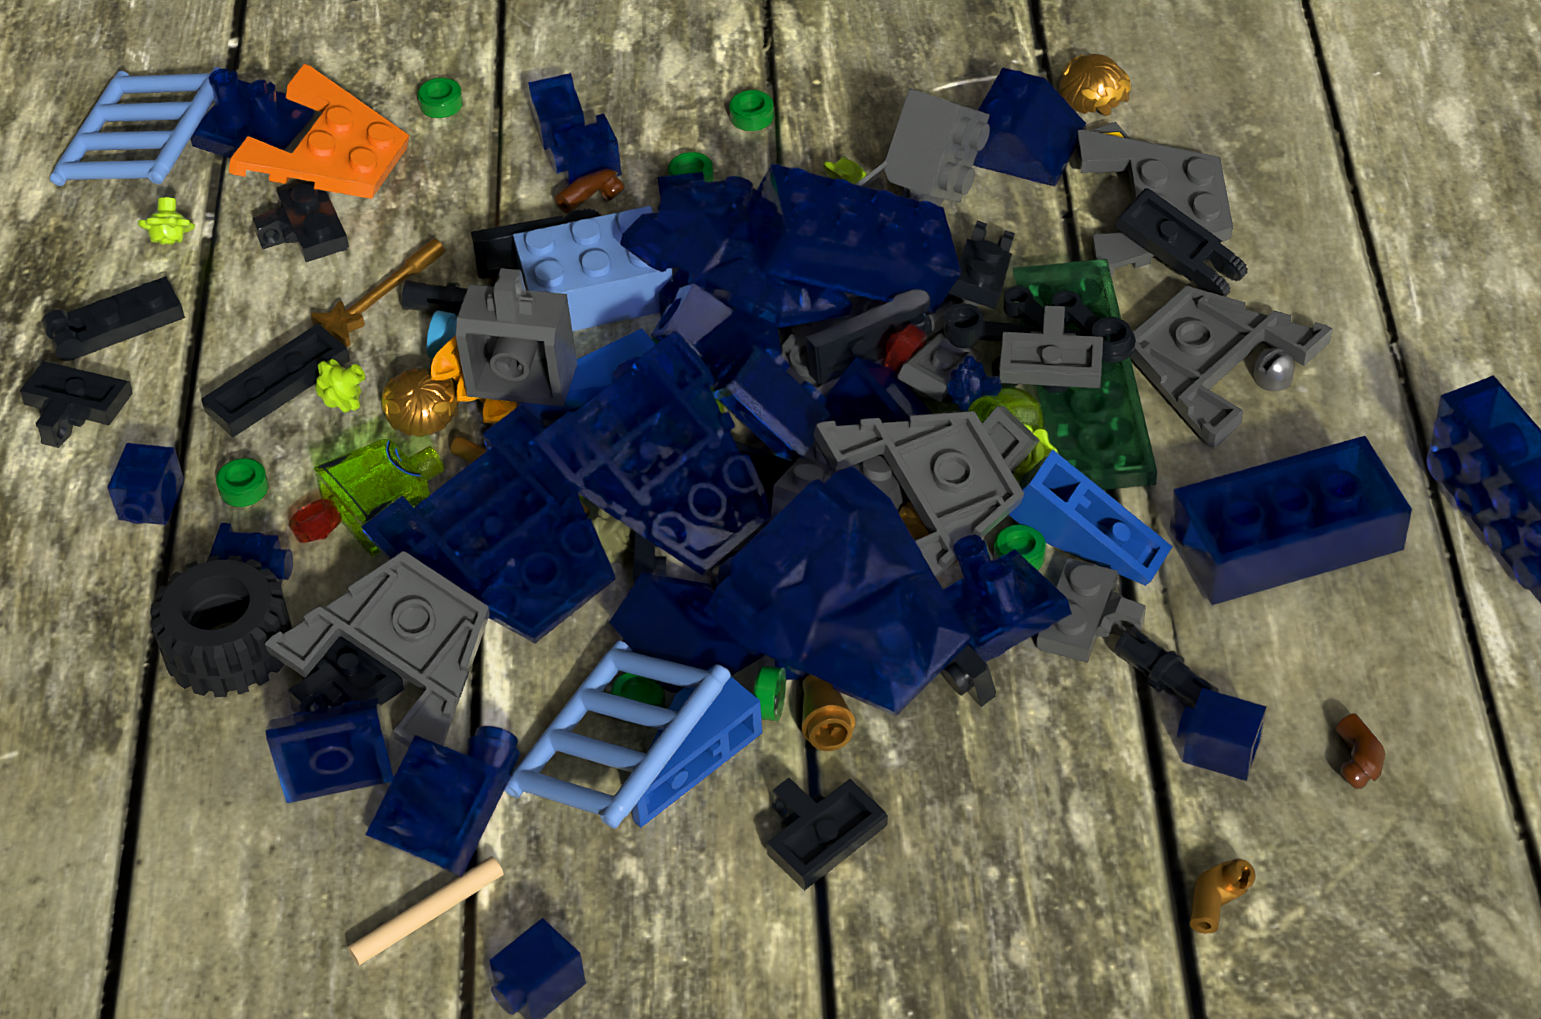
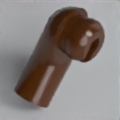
M604 168L578 177L555 195V202L563 212L568 214L598 191L602 193L604 199L613 200L624 190L625 185L616 176L618 172Z
M1355 713L1343 718L1335 729L1351 749L1352 759L1342 764L1340 772L1353 788L1362 789L1371 779L1376 781L1381 776L1386 754L1383 745L1362 719Z

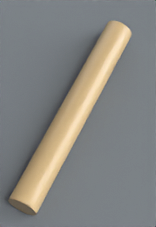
M493 856L489 857L347 946L351 957L358 966L362 965L503 876L501 866Z

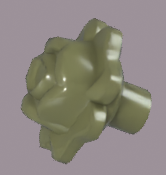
M601 506L598 510V517L591 520L592 530L587 532V544L591 549L602 552V558L606 564H611L615 561L622 565L627 564L630 561V553L634 552L636 526L634 519L626 515V511L622 506L614 509L608 506Z

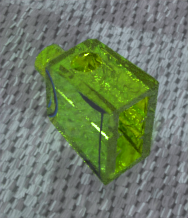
M381 439L314 467V472L323 503L370 556L373 557L430 513L432 502L427 481L443 473L444 465L437 452L431 446L408 458L391 439Z

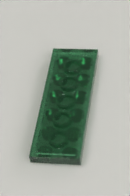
M1107 259L1013 268V286L1028 288L1033 294V299L1044 309L1045 306H1052V298L1057 292L1069 290L1076 292L1081 297V303L1099 319L1106 317L1121 319ZM1020 318L1021 324L1032 325L1025 318ZM1074 322L1064 323L1066 329L1081 330ZM1131 357L1116 363L1102 361L1100 388L1069 387L1062 393H1050L1044 390L1041 385H1033L1042 429L1048 432L1050 444L1058 450V454L1102 490L1156 485L1157 468Z

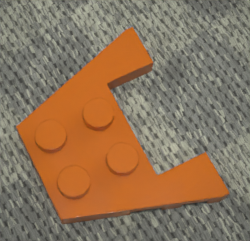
M303 64L287 86L286 99L321 112L320 117L293 153L247 136L230 158L228 173L246 177L247 170L269 174V181L286 184L290 178L315 182L314 189L372 199L407 150L410 135L313 67Z

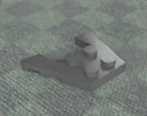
M1088 130L1077 131L1076 145L1081 173L1128 171L1133 201L1145 188H1149L1221 239L1222 242L1231 239L1233 223L1220 157ZM1124 233L1093 234L1091 247L1096 279L1113 276L1114 269L1132 264L1134 268L1151 264V258L1155 257L1154 254Z
M1186 286L1133 332L1136 343L1135 350L1130 358L1206 444L1214 449L1242 423L1243 410L1209 389L1261 343H1265L1272 348L1284 350V353L1290 355L1294 361L1305 366L1330 343L1331 327L1317 322L1314 323L1313 328L1292 323V315L1275 310L1267 316L1246 310V302Z
M975 411L910 416L909 421L882 423L879 418L860 419L859 425L836 426L835 421L816 424L813 435L834 472L880 454L884 455L930 535L890 550L886 559L908 600L916 597L1016 509L1024 497L1023 490Z
M403 551L347 587L348 592L324 608L318 606L304 615V621L284 634L280 631L269 638L265 643V647L269 654L306 678L338 637L342 636L424 691L393 730L396 740L434 765L442 751L490 613L487 605Z

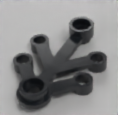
M1013 286L1004 293L1003 310L1008 316L1012 318H1025L1032 325L983 321V313L978 307L963 303L956 304L945 312L944 334L953 346L963 349L974 346L978 340L1002 342L1003 332L1031 333V331H1043L1045 309L1033 299V294L1028 288ZM1063 290L1053 296L1052 306H1070L1065 307L1064 323L1074 322L1081 329H1066L1064 327V333H1076V336L1103 337V362H1121L1133 354L1136 339L1127 322L1116 317L1099 319L1081 303V297L1076 292ZM1001 356L997 357L992 362V382L1004 389L1017 386L1018 384L999 383ZM1041 385L1044 390L1050 393H1062L1069 388L1065 386Z

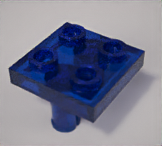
M218 69L209 76V84L212 87L215 105L203 117L190 139L193 147L228 158L233 156L247 136L285 150L314 116V111L311 108L286 99V94L276 91L275 85L272 82L267 84L266 80H256L249 83L239 80L237 73L233 70L229 73L228 69Z
M979 535L965 536L953 546L963 578L926 599L985 662L1002 655L1010 648L1048 629L1051 625L1072 614L1067 597L1014 549L998 559L991 560L986 542Z
M415 735L365 835L376 842L462 877L511 775L499 767Z

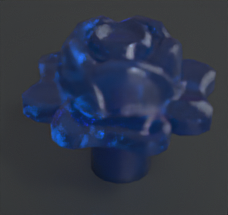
M966 356L964 362L959 364L958 369H954L950 373L951 379L948 383V393L952 397V402L959 404L961 411H975L977 415L978 409L984 407L987 396H998L1001 393V380L999 376H986L982 362H976L973 356Z

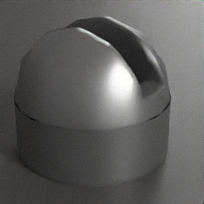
M1279 348L1264 350L1255 362L1253 374L1255 383L1268 391H1281L1291 385L1294 375L1293 358Z

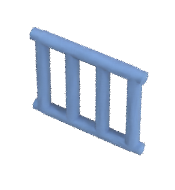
M214 67L210 73L130 76L124 71H118L55 165L50 175V181L57 186H63L67 180L149 178L151 182L161 184L170 173L220 91L223 82L227 78L226 71L222 68ZM198 91L193 100L188 102L117 104L123 94ZM180 120L175 129L169 131L99 133L105 122ZM162 149L156 160L80 162L87 151Z
M617 640L512 772L510 778L503 785L504 791L515 798H519L523 792L600 815L601 820L606 825L616 829L622 820L628 816L722 691L723 686L731 677L729 670L716 664L708 671L632 652L626 643ZM618 671L694 690L678 712L603 692ZM588 710L663 731L647 753L572 733ZM559 751L628 771L631 774L613 796L543 775L540 772L555 752Z

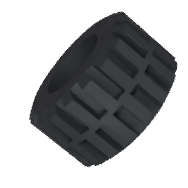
M219 555L207 557L208 562L198 564L197 561L187 564L186 571L183 573L176 571L168 578L169 586H160L155 594L157 602L151 604L150 614L152 621L150 622L166 669L170 676H175L178 685L184 689L191 686L195 694L205 696L209 691H213L215 697H227L229 691L237 690L238 695L249 692L248 686L255 683L261 686L269 681L268 674L270 672L278 673L284 663L267 652L265 643L281 631L284 634L293 627L280 583L276 581L274 573L269 568L262 570L261 563L253 559L244 563L241 556L230 555L227 560H220ZM234 622L224 628L210 630L219 624Z

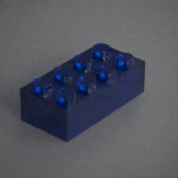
M772 163L748 204L760 269L763 273L884 302H893L895 295L903 292L907 293L908 290H924V292H928V295H930L931 305L928 308L930 313L937 311L961 275L944 207L937 206L932 202L917 201L895 195L886 190H875L852 184L843 179H832L809 173L801 168H789Z
M1493 375L1440 396L1430 450L1427 456V466L1432 477L1437 482H1442L1455 498L1461 513L1466 517H1470L1482 531L1489 547L1494 552L1500 553L1513 569L1519 584L1524 589L1530 590L1541 604V429Z
M1361 436L1174 489L1170 532L1210 604L1215 605L1402 551L1405 548L1412 508L1367 437Z

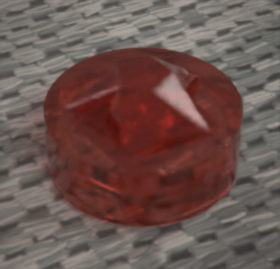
M912 323L904 330L894 332L886 342L887 356L884 365L899 374L903 364L924 346L927 339L926 333Z
M319 499L295 512L290 518L288 525L299 543L326 539L340 524L342 515L333 500Z

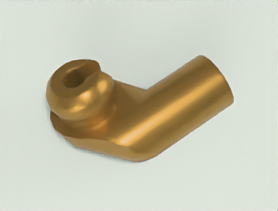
M1241 858L1233 859L1232 861L1223 862L1198 876L1194 887L1190 926L1193 930L1205 934L1218 930L1221 906L1242 896L1254 884L1256 878L1255 871L1248 861Z

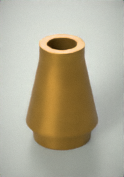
M814 672L803 681L802 733L819 750H837L851 740L856 724L855 717L837 689L833 676L827 672Z

